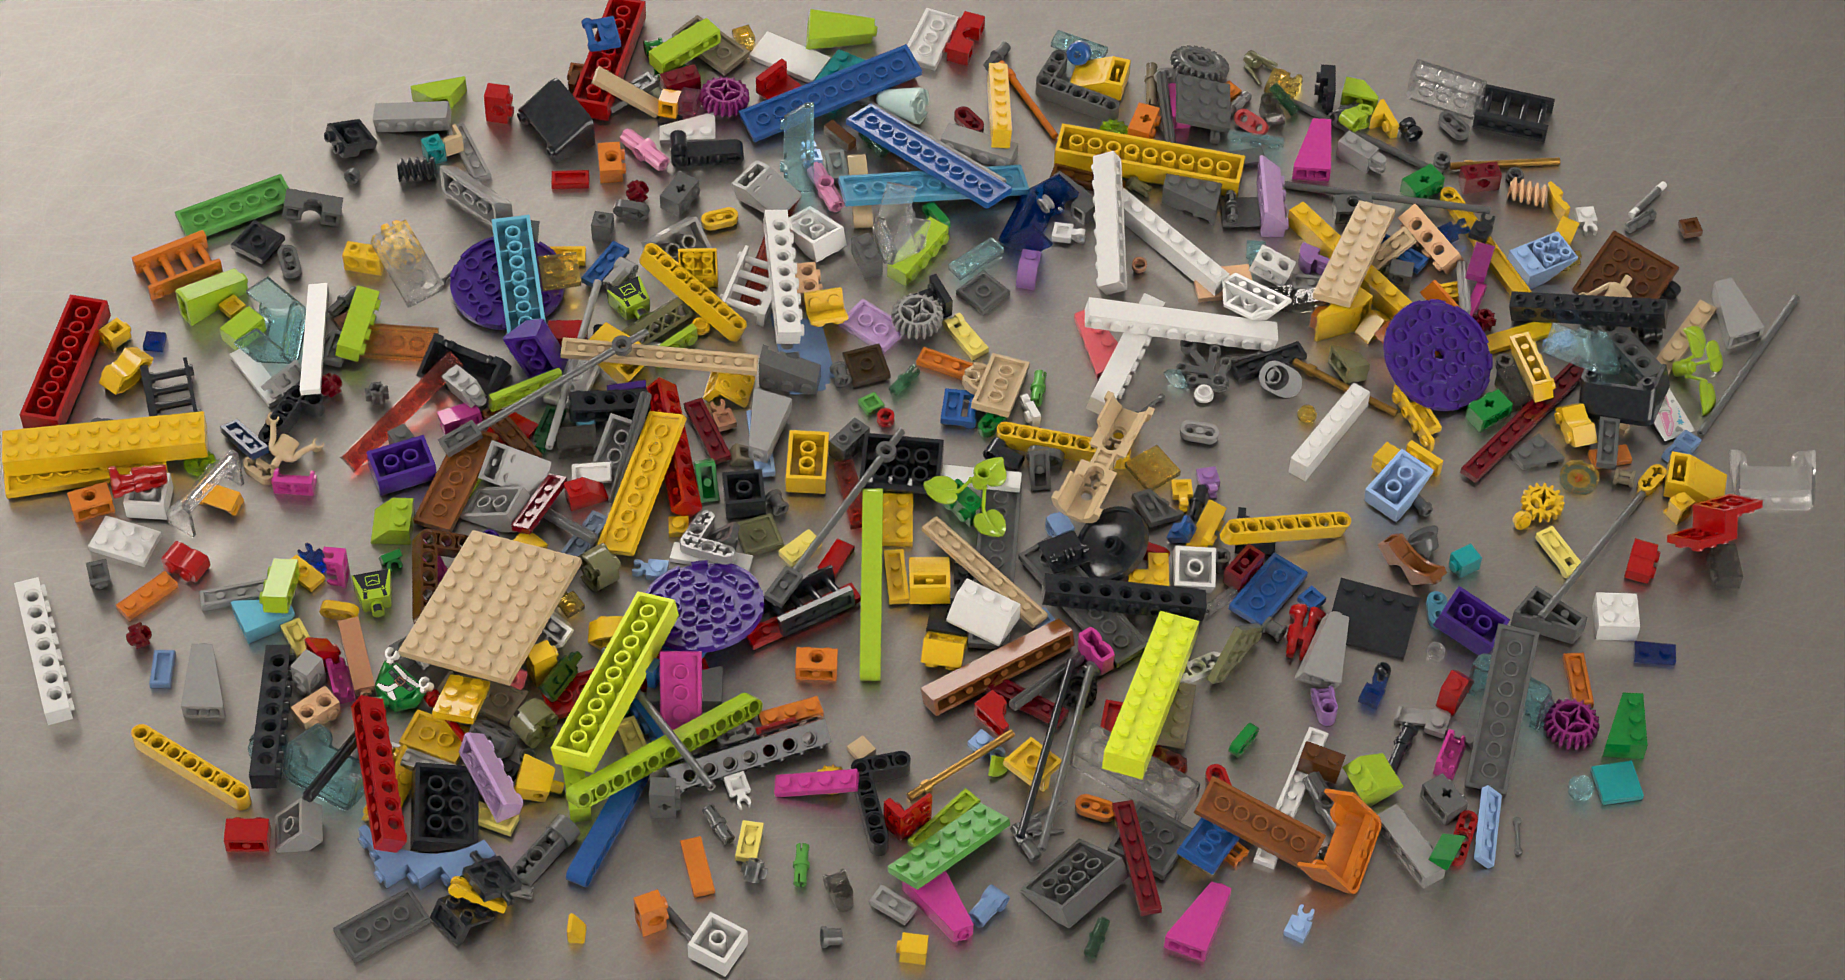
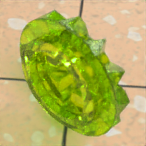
M1109 118L1107 122L1103 121L1099 130L1127 135L1128 125H1125L1124 121H1118L1117 118L1116 120Z
M209 450L208 457L201 458L200 466L197 464L199 458L185 459L184 461L185 470L193 476L207 475L216 466L214 453H210Z

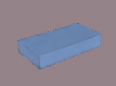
M154 650L149 683L150 688L171 689L176 659L175 650Z

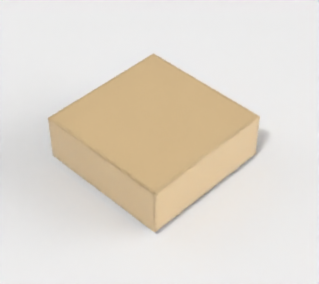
M863 735L847 745V751L855 759L869 757L876 753V748Z

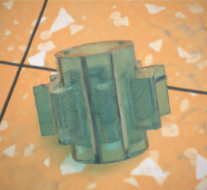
M1574 775L1567 786L1569 788V795L1577 801L1583 798L1588 800L1593 795V782L1585 775H1581L1579 778Z

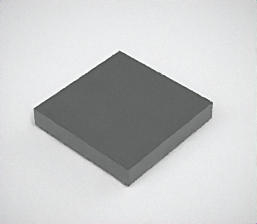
M982 270L956 290V295L980 314L985 315L1010 296V290L986 271Z

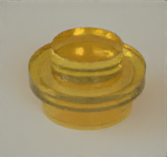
M1303 405L1298 410L1297 417L1303 423H1312L1316 420L1317 412L1313 406Z

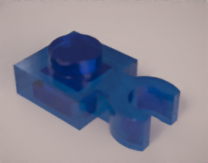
M1461 218L1455 225L1450 221L1438 227V230L1450 243H1453L1460 239L1458 234H1467L1470 228L1469 226L1461 227L1467 223L1465 218Z
M305 543V548L308 551L302 552L298 549V556L320 573H324L327 567L326 563L323 562V558H325L323 550L318 548L314 551L311 544Z
M1378 673L1373 675L1372 684L1368 682L1365 684L1358 698L1359 703L1376 710L1385 695L1386 690L1384 688H1386L1388 683L1387 677L1382 682L1377 681Z

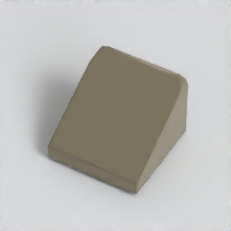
M735 443L729 449L731 453L730 466L754 464L753 459L749 458V446Z

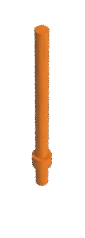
M1001 60V61L998 62V63L1006 64V63L1004 62V60ZM1008 67L1009 82H1011L1051 138L1056 139L1058 133L1018 81L1015 72Z

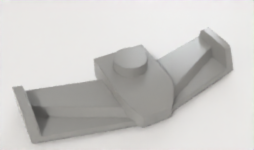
M1403 706L1398 707L1394 718L1395 725L1407 722L1413 725L1425 726L1424 733L1443 739L1445 733L1451 729L1455 731L1454 737L1456 739H1461V736L1464 735L1466 737L1465 744L1470 746V749L1473 748L1476 730L1451 717L1448 711L1439 708L1423 710L1404 708Z

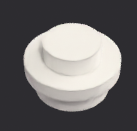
M1200 385L1196 388L1194 397L1200 403H1208L1212 401L1214 392L1210 386Z

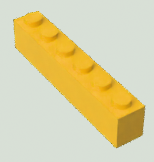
M989 63L987 90L991 147L1010 148L1012 122L1008 66L1002 63Z

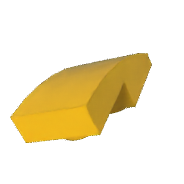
M1552 181L1548 182L1546 197L1548 205L1559 220L1562 215L1568 218L1571 207L1566 201L1562 200L1564 192Z
M1562 215L1555 232L1558 231L1570 246L1580 223Z

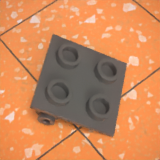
M1228 190L1225 197H1220L1223 227H1261L1258 197H1236V193L1233 190Z

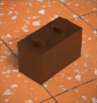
M1306 741L1296 770L1305 774L1320 772L1324 781L1336 784L1346 755Z

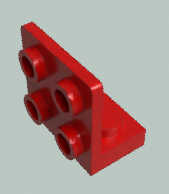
M782 58L756 77V93L765 100L802 86L787 75V62Z
M930 793L926 794L905 811L900 803L888 798L884 801L883 809L886 828L899 841L911 836L915 829L925 825L931 819L933 796Z

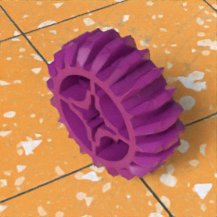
M720 76L718 79L713 77L712 80H707V83L703 84L700 91V102L703 109L708 110V114L713 112L714 116L720 115L721 117L727 116L730 118L733 115L737 117L739 111L747 108L750 101L749 89L746 88V84H742L741 80L736 81L735 77L732 79L728 78V76L726 78Z
M1566 697L1564 702L1561 699H1558L1556 703L1552 702L1550 707L1546 709L1543 718L1544 731H1547V737H1552V743L1558 742L1559 748L1565 745L1567 750L1570 747L1577 750L1579 746L1584 749L1587 744L1591 745L1593 739L1597 737L1600 728L1599 716H1596V710H1591V704L1584 705V700L1577 702L1576 698L1570 701Z

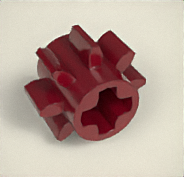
M637 179L626 185L629 188L626 190V196L630 201L642 203L648 199L646 194L649 192V188L644 181H638Z
M1487 308L1478 309L1477 314H1473V318L1484 332L1491 331L1492 326H1496L1497 319L1494 318L1495 313H1492L1491 310Z
M330 372L323 375L321 394L324 396L329 395L332 398L342 392L340 389L342 386L341 378L336 374L331 375Z
M139 622L128 627L129 632L126 634V640L131 646H136V649L150 644L149 639L152 637V632L148 626L142 625Z

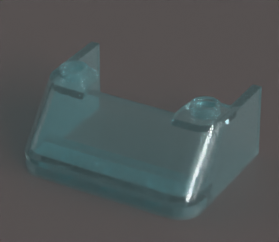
M806 102L785 114L784 119H780V130H784V161H780V172H784V179L799 192H814V102Z
M266 277L246 290L248 295L260 303L259 314L268 323L266 335L256 328L236 340L234 344L258 363L290 364L300 358L305 333L306 307L270 277Z
M1553 322L1542 352L1596 373L1618 375L1621 369L1612 339L1608 338V333L1600 330L1596 333L1578 326L1577 330H1573Z

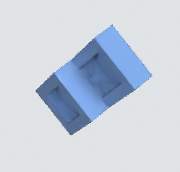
M1685 430L1663 452L1661 458L1669 462L1672 451L1691 455L1702 439Z

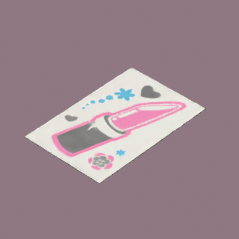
M1669 388L1654 422L1664 441L1676 438L1685 430L1689 432L1695 431Z

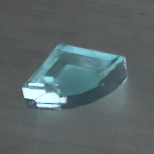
M1168 369L1164 372L1165 377L1175 387L1184 389L1188 386L1180 369Z

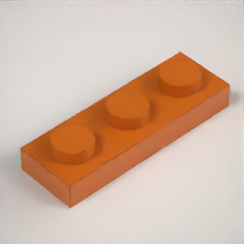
M163 571L116 604V609L130 622L177 589L178 583L166 571Z
M818 696L761 711L758 714L761 726L794 716L797 722L818 715L824 717V712Z

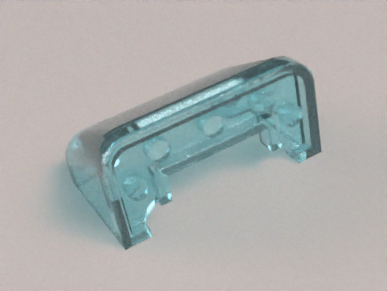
M1490 654L1479 655L1472 664L1469 678L1475 682L1468 693L1474 697L1477 692L1485 690L1492 656ZM1531 677L1525 705L1528 706L1525 715L1530 717L1529 727L1539 731L1543 725L1545 715L1548 714L1549 709L1555 703V698L1551 689L1546 684Z
M316 723L288 743L283 774L289 782L306 790L339 750L332 746L333 736L329 729ZM349 756L317 797L343 811H348L354 807L365 794L360 761Z

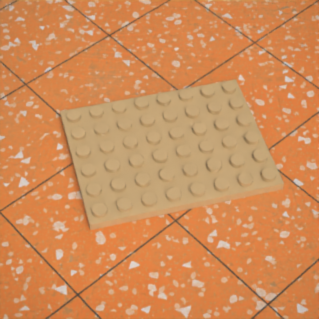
M472 530L398 650L399 655L510 686L582 564L581 558Z

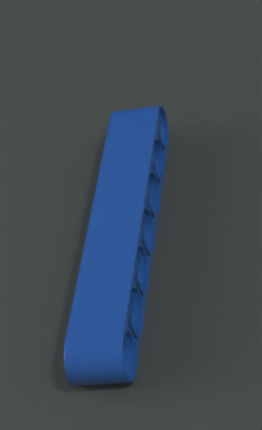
M650 774L609 796L566 873V880L583 887L589 886L646 786Z

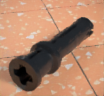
M1402 723L1400 726L1401 731L1393 741L1394 749L1388 762L1395 773H1397L1406 751L1411 749L1413 737L1418 733L1417 727L1411 723Z

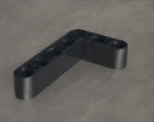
M895 751L859 758L851 764V769L862 771V773H859L858 792L854 793L869 850L875 856L885 855L888 851L889 836L875 783L904 778L909 775L911 757L905 751Z

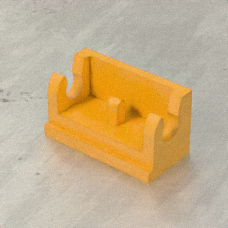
M203 481L195 497V501L201 505H211L226 510L234 516L238 513L244 502L240 492L207 481Z

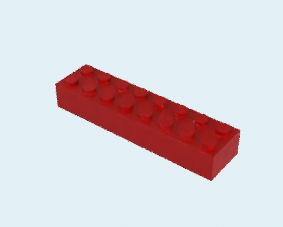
M608 0L602 18L614 16L621 47L595 52L589 51L573 92V96L591 118L605 121L609 119L611 106L616 96L594 85L592 80L599 66L621 79L624 78L646 19V1ZM597 30L595 34V40L597 42H600V37Z
M70 294L19 414L23 429L66 425L101 341L99 329L108 324L111 316L107 300Z

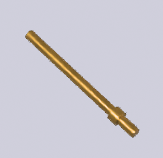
M1560 157L1491 161L1464 160V162H1450L1449 169L1458 170L1461 169V166L1495 161L1498 162L1499 168L1560 165Z
M1297 358L1293 361L1292 365L1305 371V374L1311 377L1315 376L1345 392L1350 388V385L1317 369V366L1311 363L1307 364ZM1372 396L1369 397L1368 404L1394 417L1397 415L1398 410Z
M1010 729L931 779L923 780L919 783L918 787L906 793L908 799L911 801L922 793L930 792L935 785L1015 737V733Z

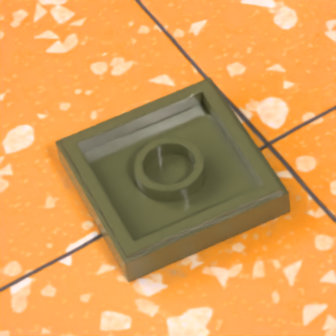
M772 513L737 522L740 525L738 540L744 554L756 556L784 547V542Z

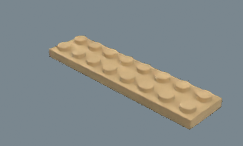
M1359 200L1313 292V299L1350 308L1395 216L1396 209Z

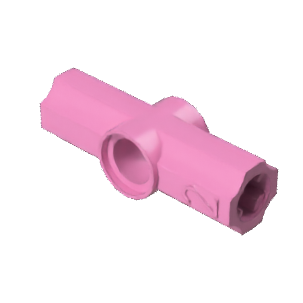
M628 128L622 132L620 142L632 150L637 160L640 162L645 160L658 171H663L667 168V165L670 163L669 157L658 150L650 138L644 139Z
M811 163L807 168V173L817 188L818 196L824 200L829 211L834 213L840 211L845 206V203L834 185L833 177L828 175L822 163Z

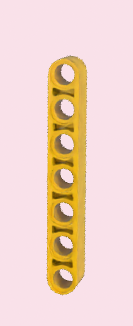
M654 243L646 244L639 258V263L728 340L733 342L739 341L747 327L744 318Z
M1001 422L997 426L996 437L1004 440L1007 446L1014 450L1027 452L1028 448L1032 445L1055 448L1063 451L1065 454L1064 459L1078 462L1081 459L1090 462L1097 450L1089 444L1092 437L1011 422ZM1131 448L1125 458H1119L1116 461L1114 468L1125 469L1129 466Z
M1325 512L1231 519L1222 529L1220 539L1227 545L1337 538L1345 533L1351 524V518L1345 512Z
M138 724L131 730L134 746L140 752L236 810L243 811L250 807V792L248 786L145 724Z

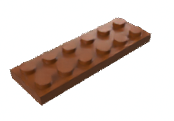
M481 431L482 439L451 457H448L447 454L445 455L413 518L414 524L452 533L479 479L478 476L491 441L498 442L499 440L497 434Z
M1212 776L1194 811V814L1299 868L1297 866L1298 862L1312 863L1326 837L1325 834Z

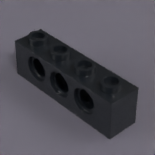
M638 388L630 390L571 391L567 401L570 422L608 421L610 413L632 420L640 393L648 391L647 389ZM649 404V407H648V410H647V414H646L645 420H646V418H647V416H648V413H649V411H650V409H651L650 404Z

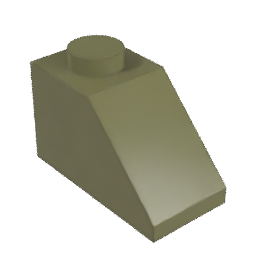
M1336 345L1331 346L1328 362L1346 384L1367 379L1370 364L1361 353Z

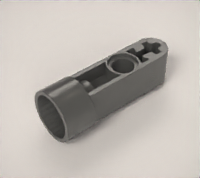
M558 814L546 827V831L513 866L512 871L521 881L522 885L531 886L561 852L580 835L579 828L568 817Z

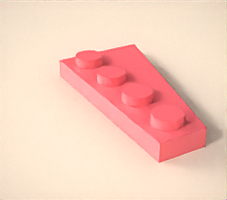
M1084 309L1075 313L1074 319L1083 338L1085 349L1088 351L1090 362L1094 367L1096 378H1099L1118 342L1109 330L1085 327Z

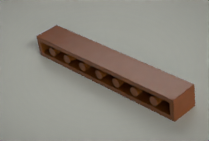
M1058 618L921 687L923 704L937 716L985 692L991 682L996 686L1002 683V680L1010 679L1075 646L1073 630Z

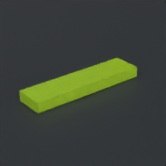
M556 368L489 394V409L491 412L514 404L561 377L562 371L560 368Z
M965 788L910 837L908 845L915 848L981 803V800Z

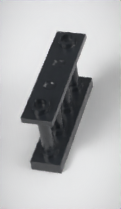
M1483 83L1480 98L1485 100L1482 110L1476 109L1472 127L1545 143L1549 125L1544 124L1546 113L1552 114L1555 103L1554 98ZM1492 101L1503 103L1500 114L1489 112ZM1510 105L1521 107L1518 118L1507 116ZM1528 109L1539 111L1536 122L1525 120Z
M187 357L183 358L184 368L153 373L149 372L148 365L140 366L149 416H158L161 411L190 405L193 407V412H201V409L197 410L191 376H195L193 365H188ZM184 375L187 377V383L161 388L152 387V384L158 380ZM187 390L190 392V398L164 403L155 402V399L161 395Z
M829 565L803 577V580L784 603L785 605L791 602L795 606V610L786 613L782 608L764 599L763 614L772 610L776 613L780 634L785 637L851 608L856 603L854 592L850 585L840 589L835 584L833 566ZM827 586L832 593L822 597L817 590ZM809 594L814 601L804 605L799 598Z

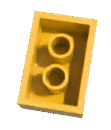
M789 430L786 492L826 494L829 432Z

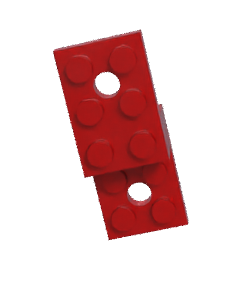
M1727 494L1693 504L1692 528L1668 534L1667 543L1675 544V547L1678 548L1690 547L1692 551H1703L1704 548H1714L1717 544H1728L1730 540L1737 539L1738 517H1741L1743 513H1754V510L1763 508V500Z

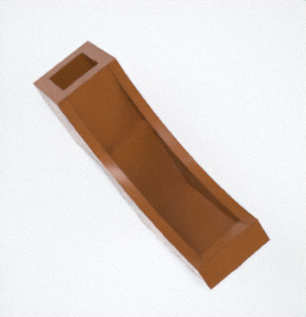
M1403 533L1391 534L1378 544L1388 565L1401 566L1411 585H1435L1447 573L1444 566L1433 564L1419 555L1406 540Z

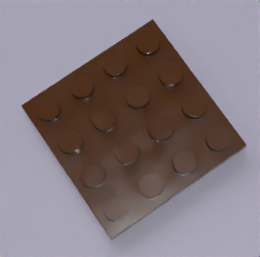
M1613 230L1572 288V293L1576 295L1581 292L1589 293L1608 282L1620 284L1625 275H1629L1632 280L1626 288L1630 291L1633 298L1659 299L1679 271V266ZM1607 290L1596 296H1604Z

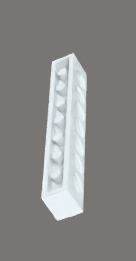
M765 210L763 226L776 344H800V338L804 336V324L800 323L803 316L802 309H799L798 306L801 304V295L797 293L799 279L795 278L797 263L793 262V259H795V247H792L794 234L790 232V229H792V218L788 217V210Z
M39 577L14 583L47 723L51 725L73 719L71 711L75 710L72 698L68 699L67 696L71 691L68 681L64 682L63 679L67 677L65 666H60L59 661L63 660L60 648L56 649L55 646L59 644L57 633H52L55 624L53 616H48V612H51L49 600H44V597L48 596L45 584H40Z

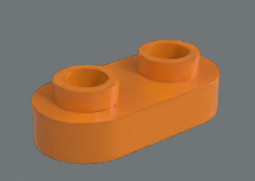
M1089 794L1079 795L1075 800V810L1081 816L1101 822H1111L1115 818L1112 810V801Z

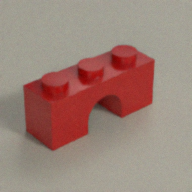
M964 11L962 17L958 18L956 30L952 31L950 43L947 42L945 47L947 61L968 66L974 49V41L970 39L980 40L985 29V16Z

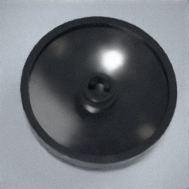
M1123 506L1104 509L1096 522L1086 523L1079 533L1078 538L1081 544L1088 546L1089 552L1087 554L1091 562L1079 567L1089 578L1119 581L1132 573L1142 561L1148 547L1149 532L1143 518L1134 510Z

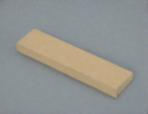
M600 66L596 69L592 80L594 85L654 118L658 116L659 99Z

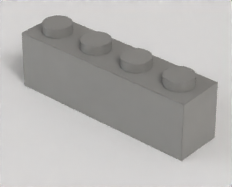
M448 101L375 103L373 123L376 132L449 130L452 113Z
M948 123L941 136V142L982 164L990 166L1013 165L1018 156V143L1011 141L1010 148H992L990 135Z
M1395 804L1377 814L1381 819L1379 834L1423 889L1444 878L1446 870L1428 860L1433 852L1431 843L1422 837L1419 828L1411 823L1404 810H1401Z

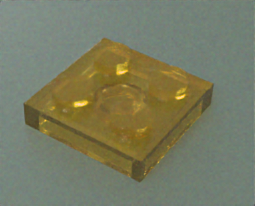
M576 252L538 256L543 291L582 286Z
M1158 445L1125 462V468L1145 490L1151 489L1153 491L1180 476L1181 470Z

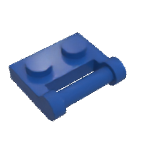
M614 16L598 19L584 18L581 21L587 35L589 51L595 52L621 47ZM597 28L600 42L595 40L592 29Z
M945 388L940 424L964 426L967 429H974L976 426V409L971 408V404L975 395L967 390ZM964 400L969 401L967 417L961 416Z

